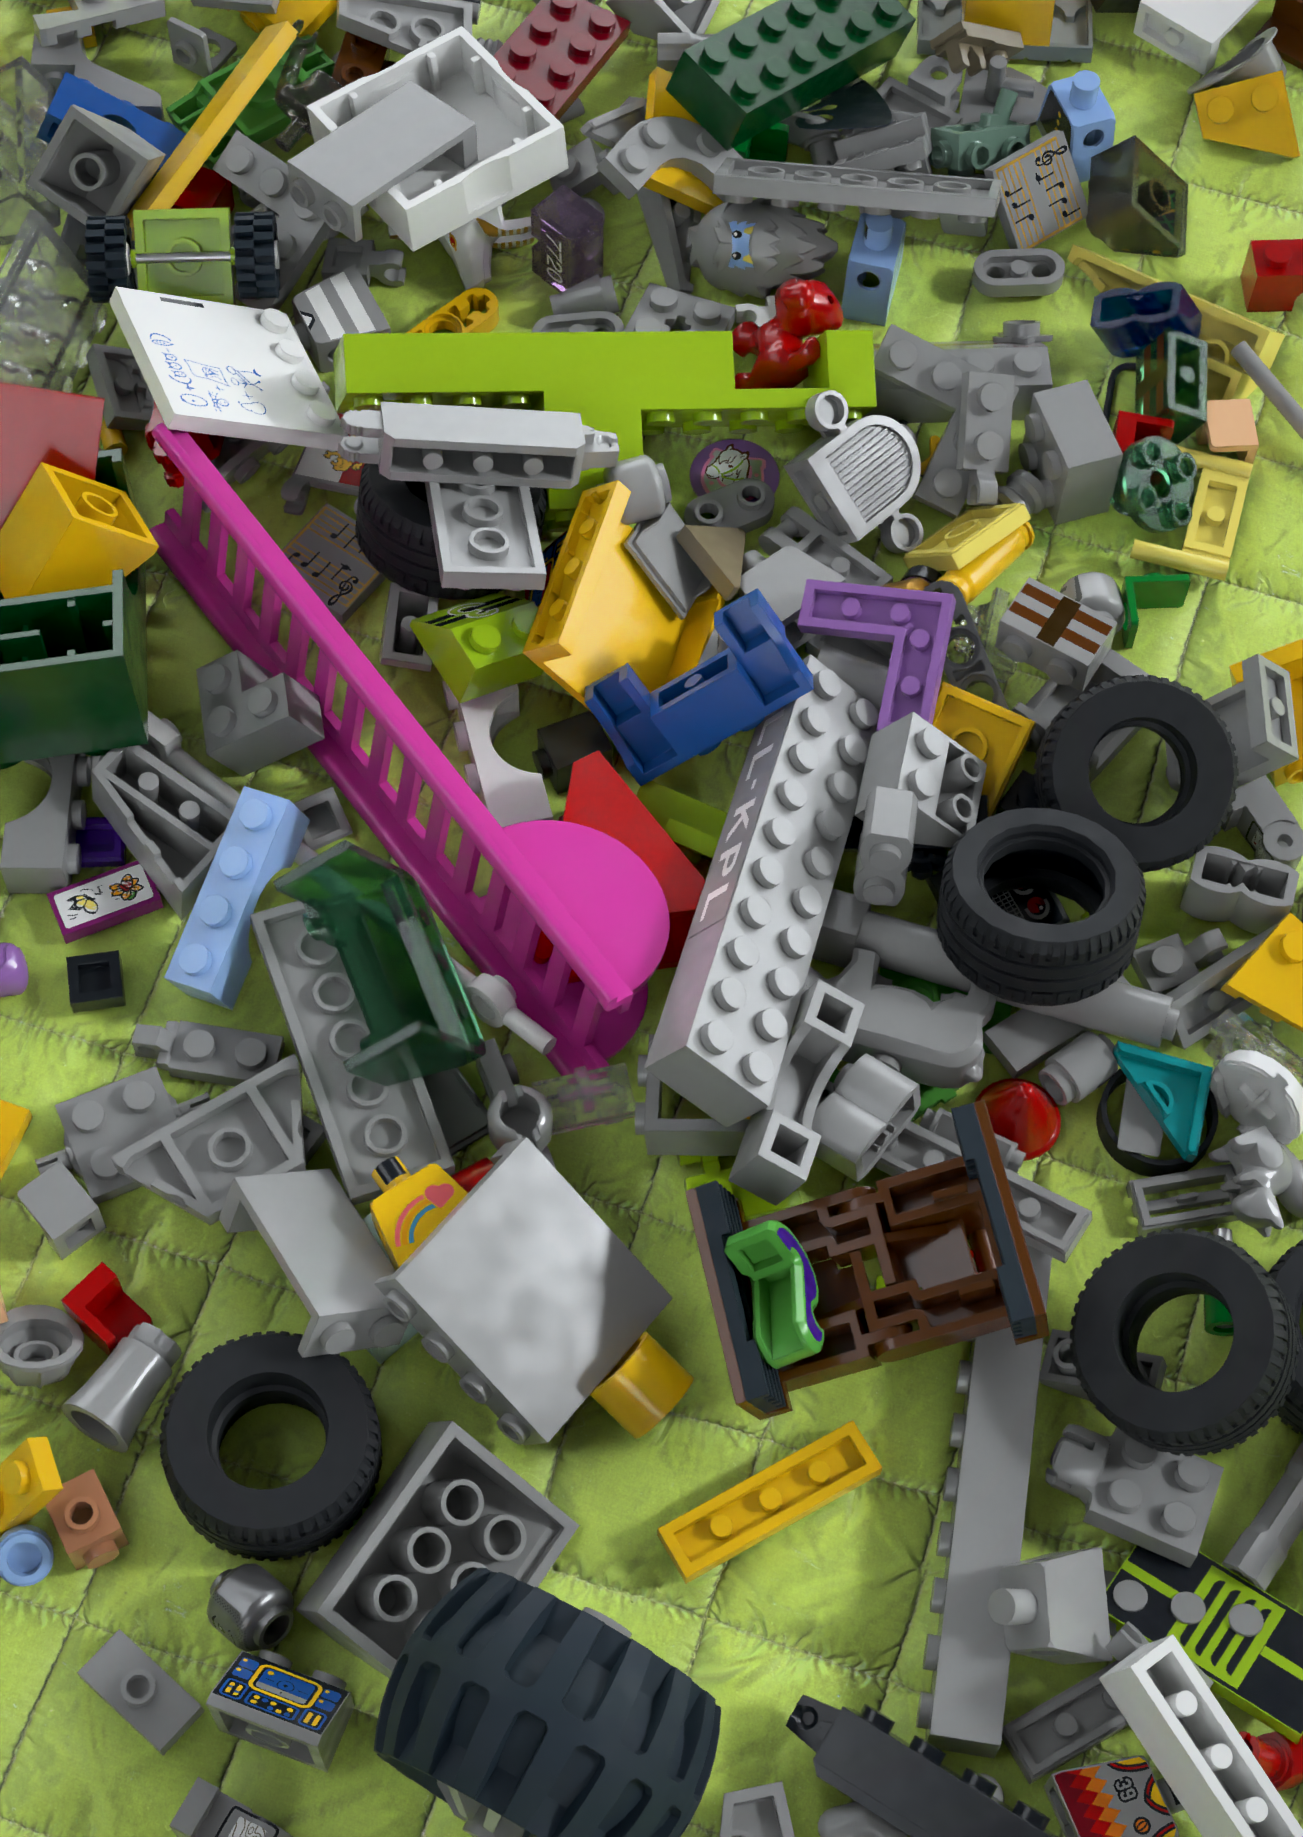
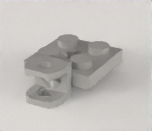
M931 55L924 59L908 77V86L889 76L877 90L892 111L914 114L926 111L930 135L931 128L963 123V116L955 112L960 101V93L956 90L962 81L963 71L958 74L953 73L948 60L942 57ZM935 71H942L947 77L937 80L931 74ZM843 129L840 132V136L851 133L854 129Z
M649 283L623 332L670 331V329H681V331H730L735 322L736 308Z

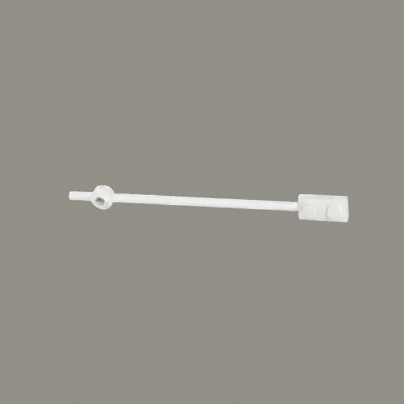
M148 710V744L139 746L175 771L180 772L192 783L234 811L240 793L182 749V736L171 721L165 718L160 720ZM301 842L294 859L295 863L331 891L351 885L362 915L463 992L469 1007L483 1022L494 1028H500L505 1025L542 1055L548 1054L553 1049L557 1038L517 1008L515 1002L516 992L506 979L499 975L491 976L486 973H482L478 977L314 850Z

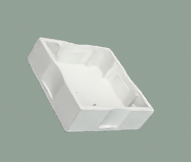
M462 26L408 53L392 66L378 73L362 77L307 106L314 143L409 81H413L476 123L478 154L476 162L464 169L441 154L368 203L413 252L569 168L564 126L528 90L514 83L503 72L498 61Z

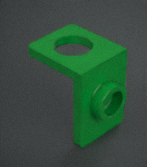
M1148 573L1142 576L1124 577L1121 588V596L1125 608V622L1121 629L1124 649L1133 647L1139 626L1137 609L1179 608L1184 605L1191 583L1188 574L1163 575L1160 573Z

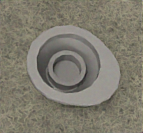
M25 1305L7 1311L8 1321L0 1324V1370L16 1386H33L41 1389L45 1385L62 1381L70 1373V1368L74 1364L75 1359L83 1351L84 1334L79 1325L62 1310L47 1305Z

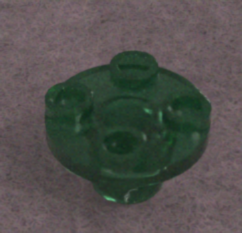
M1150 436L1133 442L1123 454L1114 492L1110 498L1111 505L1118 513L1131 517L1139 527L1151 533H1164L1187 525L1192 518L1195 493L1193 479L1197 474V465L1194 458L1187 452L1182 453L1173 442L1160 436Z

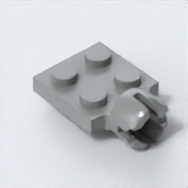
M1068 1424L1062 1434L1065 1437L1059 1439L1050 1458L1052 1469H1046L1045 1481L1051 1487L1079 1498L1085 1504L1086 1513L1083 1522L1190 1568L1198 1555L1224 1467L1196 1455L1185 1456L1181 1453L1178 1456L1170 1452L1157 1451L1155 1448L1152 1449L1134 1440L1117 1427L1111 1436H1103L1080 1425Z

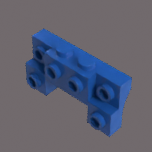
M758 588L714 613V628L729 647L728 649L651 693L628 663L585 687V704L603 726L621 755L626 768L640 786L696 755L703 756L711 753L724 739L740 730L746 732L754 729L764 720L765 716L814 690L813 674L786 638L785 626Z

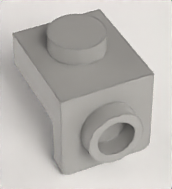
M588 137L567 150L569 168L550 178L555 198L562 205L573 198L582 197L601 184L613 195L620 192L596 168L610 149L602 150Z

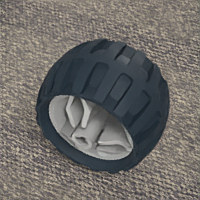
M478 1568L457 1584L434 1606L403 1648L382 1699L376 1726L374 1751L377 1752V1755L382 1760L396 1768L397 1771L448 1803L454 1815L466 1822L463 1830L473 1837H681L702 1799L710 1778L720 1733L721 1707L715 1704L716 1699L711 1694L700 1688L685 1673L673 1667L637 1641L630 1639L632 1633L613 1619L588 1607H584L581 1611L558 1599L556 1596L536 1586L533 1587L519 1581L513 1576L502 1572H492L487 1568Z

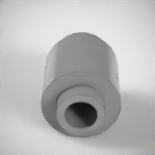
M1090 1031L1083 1032L1046 1059L1045 1067L1038 1073L1042 1087L1059 1105L1065 1106L1070 1101L1078 1103L1107 1082L1118 1071V1064L1112 1053L1115 1045L1103 1034L1096 1035Z

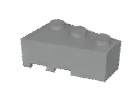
M141 746L111 749L91 770L93 801L182 921L194 907L233 811Z

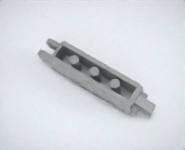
M381 402L380 411H357L356 409L354 411L349 410V412L345 411L344 416L341 417L340 427L343 428L345 434H350V436L342 437L341 442L338 443L337 452L347 462L352 461L354 463L357 461L359 463L378 464L379 474L389 480L571 489L579 484L581 471L589 470V468L616 467L619 445L616 433L597 431L593 427L582 425L580 413Z

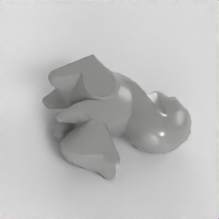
M1265 1125L1227 1141L1226 1145L1208 1154L1210 1160L1214 1162H1231L1235 1176L1223 1183L1220 1188L1223 1192L1239 1195L1232 1202L1233 1213L1240 1221L1255 1228L1263 1237L1271 1235L1272 1227L1278 1230L1284 1227L1276 1196L1287 1211L1296 1217L1303 1218V1160L1299 1161L1284 1144L1277 1141Z

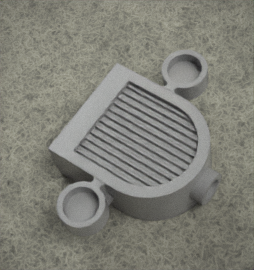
M827 390L813 395L807 401L805 415L809 425L816 431H819L822 437L783 467L819 523L848 544L859 541L878 526L881 531L882 542L890 552L901 554L912 551L922 543L924 536L923 526L920 520L913 514L899 513V508L913 496L920 480L921 460L915 434L905 424H900L896 420L882 415H870L845 423L848 418L849 409L845 398L839 392Z

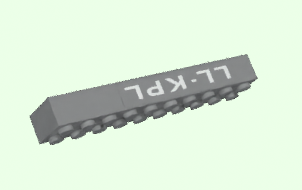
M811 654L804 658L803 662L813 674L814 690L765 716L764 720L755 728L644 1069L726 1128L770 1105L856 810L871 736L877 732L876 728L880 710Z

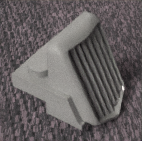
M890 110L892 121L889 125L857 128L851 133L838 136L834 141L838 161L833 166L932 174L929 154L933 150L926 111L914 114ZM858 206L860 214L865 213L864 207ZM892 209L891 216L901 219L911 216V211Z

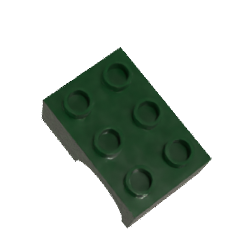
M122 448L98 451L95 481L126 491L137 509ZM145 562L126 577L124 576L123 569L112 570V585L4 599L0 591V770L12 767L26 760L78 753L90 756H104L111 749L148 744Z

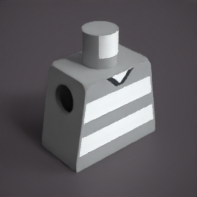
M356 264L300 292L292 299L295 325L292 326L305 351L308 350L315 365L321 372L328 373L334 371L333 354L343 334L391 333L387 320Z

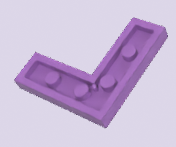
M807 579L797 623L801 633L893 642L876 731L883 729L911 712H915L927 722L933 724L956 606L954 594Z

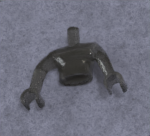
M297 20L292 25L298 31L297 37L290 45L291 51L280 73L274 94L276 105L291 120L275 139L278 147L285 152H289L305 133L313 137L307 106L343 88L333 77L318 69L305 81L296 85L305 56L314 50L318 37V32H315L310 39L305 40L298 37L303 28V20Z

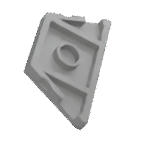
M295 1054L288 1056L112 1155L111 1160L119 1173L209 1225L219 1221L220 1213L234 1177L306 1171L301 1071Z

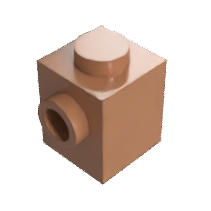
M93 1468L63 1483V1489L45 1505L76 1570L85 1566L89 1569L103 1566L119 1555L120 1548L129 1544Z

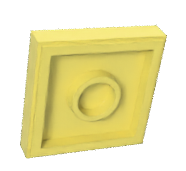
M1020 503L971 507L922 541L915 549L905 553L903 560L908 569L913 566L924 565L937 571L960 570L1029 521L1031 516L1025 505Z

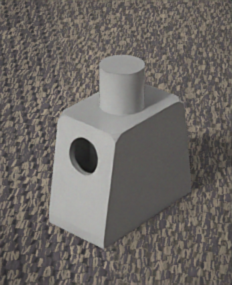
M785 546L768 558H765L757 550L746 552L743 555L741 582L737 592L738 597L741 598L758 588L785 626L786 638L793 648L797 649L818 635L801 633L797 626L806 580L847 582L846 578L796 547Z
M1102 1548L1053 1552L1002 1566L999 1572L1000 1589L995 1590L991 1594L988 1601V1611L995 1623L1004 1625L1005 1645L1009 1652L1061 1665L1113 1661L1112 1654L1105 1647L1111 1641Z

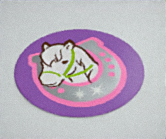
M726 439L706 446L694 458L690 468L691 486L698 497L745 478H755L765 482L770 486L773 493L776 492L779 484V469L771 454L761 446L741 439ZM752 496L744 497V499L749 502H755L758 500L757 498Z

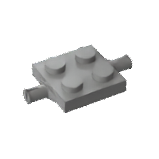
M154 1066L56 1104L55 1107L64 1128L65 1149L35 1159L39 1173L41 1175L59 1161L68 1170L74 1168L75 1173L85 1182L90 1197L96 1205L143 1187L119 1173L111 1160V1156L210 1101L209 1094L205 1092V1094L177 1104L176 1100L166 1091L158 1069Z

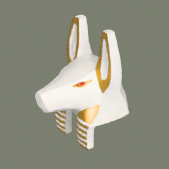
M500 205L438 238L452 258L465 290L477 287L484 288L485 284L492 280V248L506 250L522 247L534 242V218L531 216L504 220L502 206ZM388 226V234L390 239L401 240L400 237Z

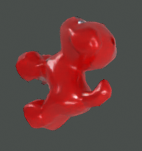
M796 277L785 281L776 290V316L761 327L755 322L747 321L739 324L732 332L734 352L743 358L749 353L758 356L751 372L737 373L735 376V389L794 388L809 376L808 367L813 365L820 357V343L816 337L811 336L821 335L826 330H838L842 326L844 319L839 301L824 282L803 280ZM806 337H809V338L803 343V340H802V339H804V338H806Z

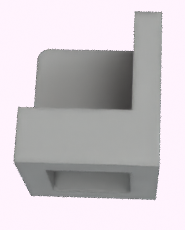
M61 1161L32 1180L17 1193L20 1202L41 1226L49 1245L61 1260L107 1228L99 1207Z

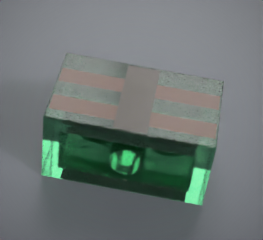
M1168 327L1136 355L1135 413L1174 420L1175 425L1170 444L1178 445L1207 422L1208 342Z

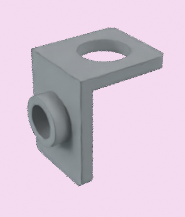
M170 17L167 21L174 63L204 78L217 72L237 50L236 42L206 27L197 29L175 17ZM208 43L215 44L220 48V52L210 58Z

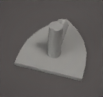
M995 55L990 59L989 69L982 70L973 77L968 75L966 68L959 114L963 116L962 124L979 122L981 113H993L1000 89L1005 88L1018 93L1009 120L1029 124L1030 127L1036 125L1047 88L1032 77L1007 67V59L1001 55Z

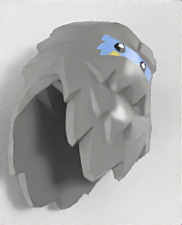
M765 198L755 199L752 203L748 204L724 202L704 215L698 225L688 229L691 241L690 265L698 267L705 280L719 290H728L740 297L748 294L766 299V296H770L772 289H778L785 281L796 277L809 280L820 276L825 272L823 268L824 263L830 260L838 251V243L825 235L827 233L825 224L808 219L806 215L800 214L791 208L771 205V199Z

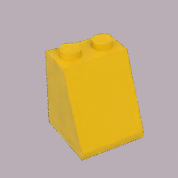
M41 462L0 530V591L4 599L112 585V570L123 569L124 576L126 577L152 557L159 548V545L126 491Z

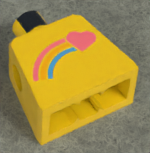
M394 1156L380 1163L371 1174L383 1192L382 1195L375 1198L369 1204L372 1222L395 1270L408 1259L468 1194L436 1163L429 1164L411 1175L400 1158Z

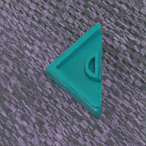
M1118 1041L1112 1052L1117 1064L1183 1160L1192 1163L1198 1154L1213 1067Z

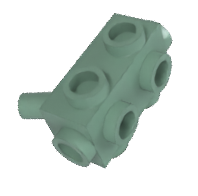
M1001 88L993 113H981L979 122L931 128L933 150L929 154L930 164L936 169L947 168L949 176L970 177L975 175V169L984 170L1029 145L1030 125L1009 120L1018 93Z

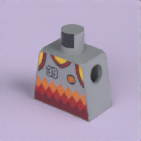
M1142 1755L1059 1771L1051 1774L1044 1785L1045 1792L1065 1837H1179V1831L1172 1815L1185 1809L1164 1778L1155 1779L1147 1759Z

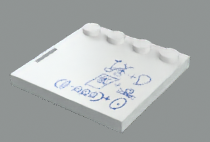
M115 287L109 303L167 429L337 451L338 443L341 442L342 437L349 436L340 427L341 420L286 313L273 308L263 310Z

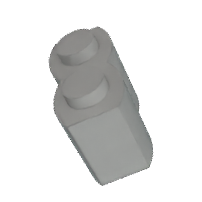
M876 786L868 795L853 883L854 895L858 901L894 907L903 898L908 866L912 859L918 811V800L913 791Z
M1204 846V849L1196 852L1186 878L1180 908L1187 914L1204 921H1231L1245 931L1260 934L1274 924L1279 923L1283 917L1289 914L1295 898L1299 873L1290 866L1278 861L1268 859L1248 861L1233 850L1218 846Z
M867 1053L861 1056L854 1064L847 1063L840 1070L834 1081V1092L822 1103L818 1102L812 1122V1131L822 1135L815 1156L856 1182H859L870 1172L885 1152L889 1143L904 1130L921 1105L920 1085Z

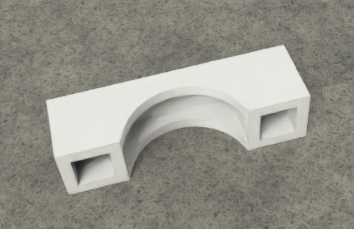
M442 681L448 710L457 709L460 719L459 722L453 723L459 752L468 751L471 761L470 764L464 765L468 786L474 793H479L481 802L502 828L527 821L553 820L542 774L523 771L511 766L497 754L493 747V742L500 730L510 721L520 716L518 685L515 684L459 704L447 683Z

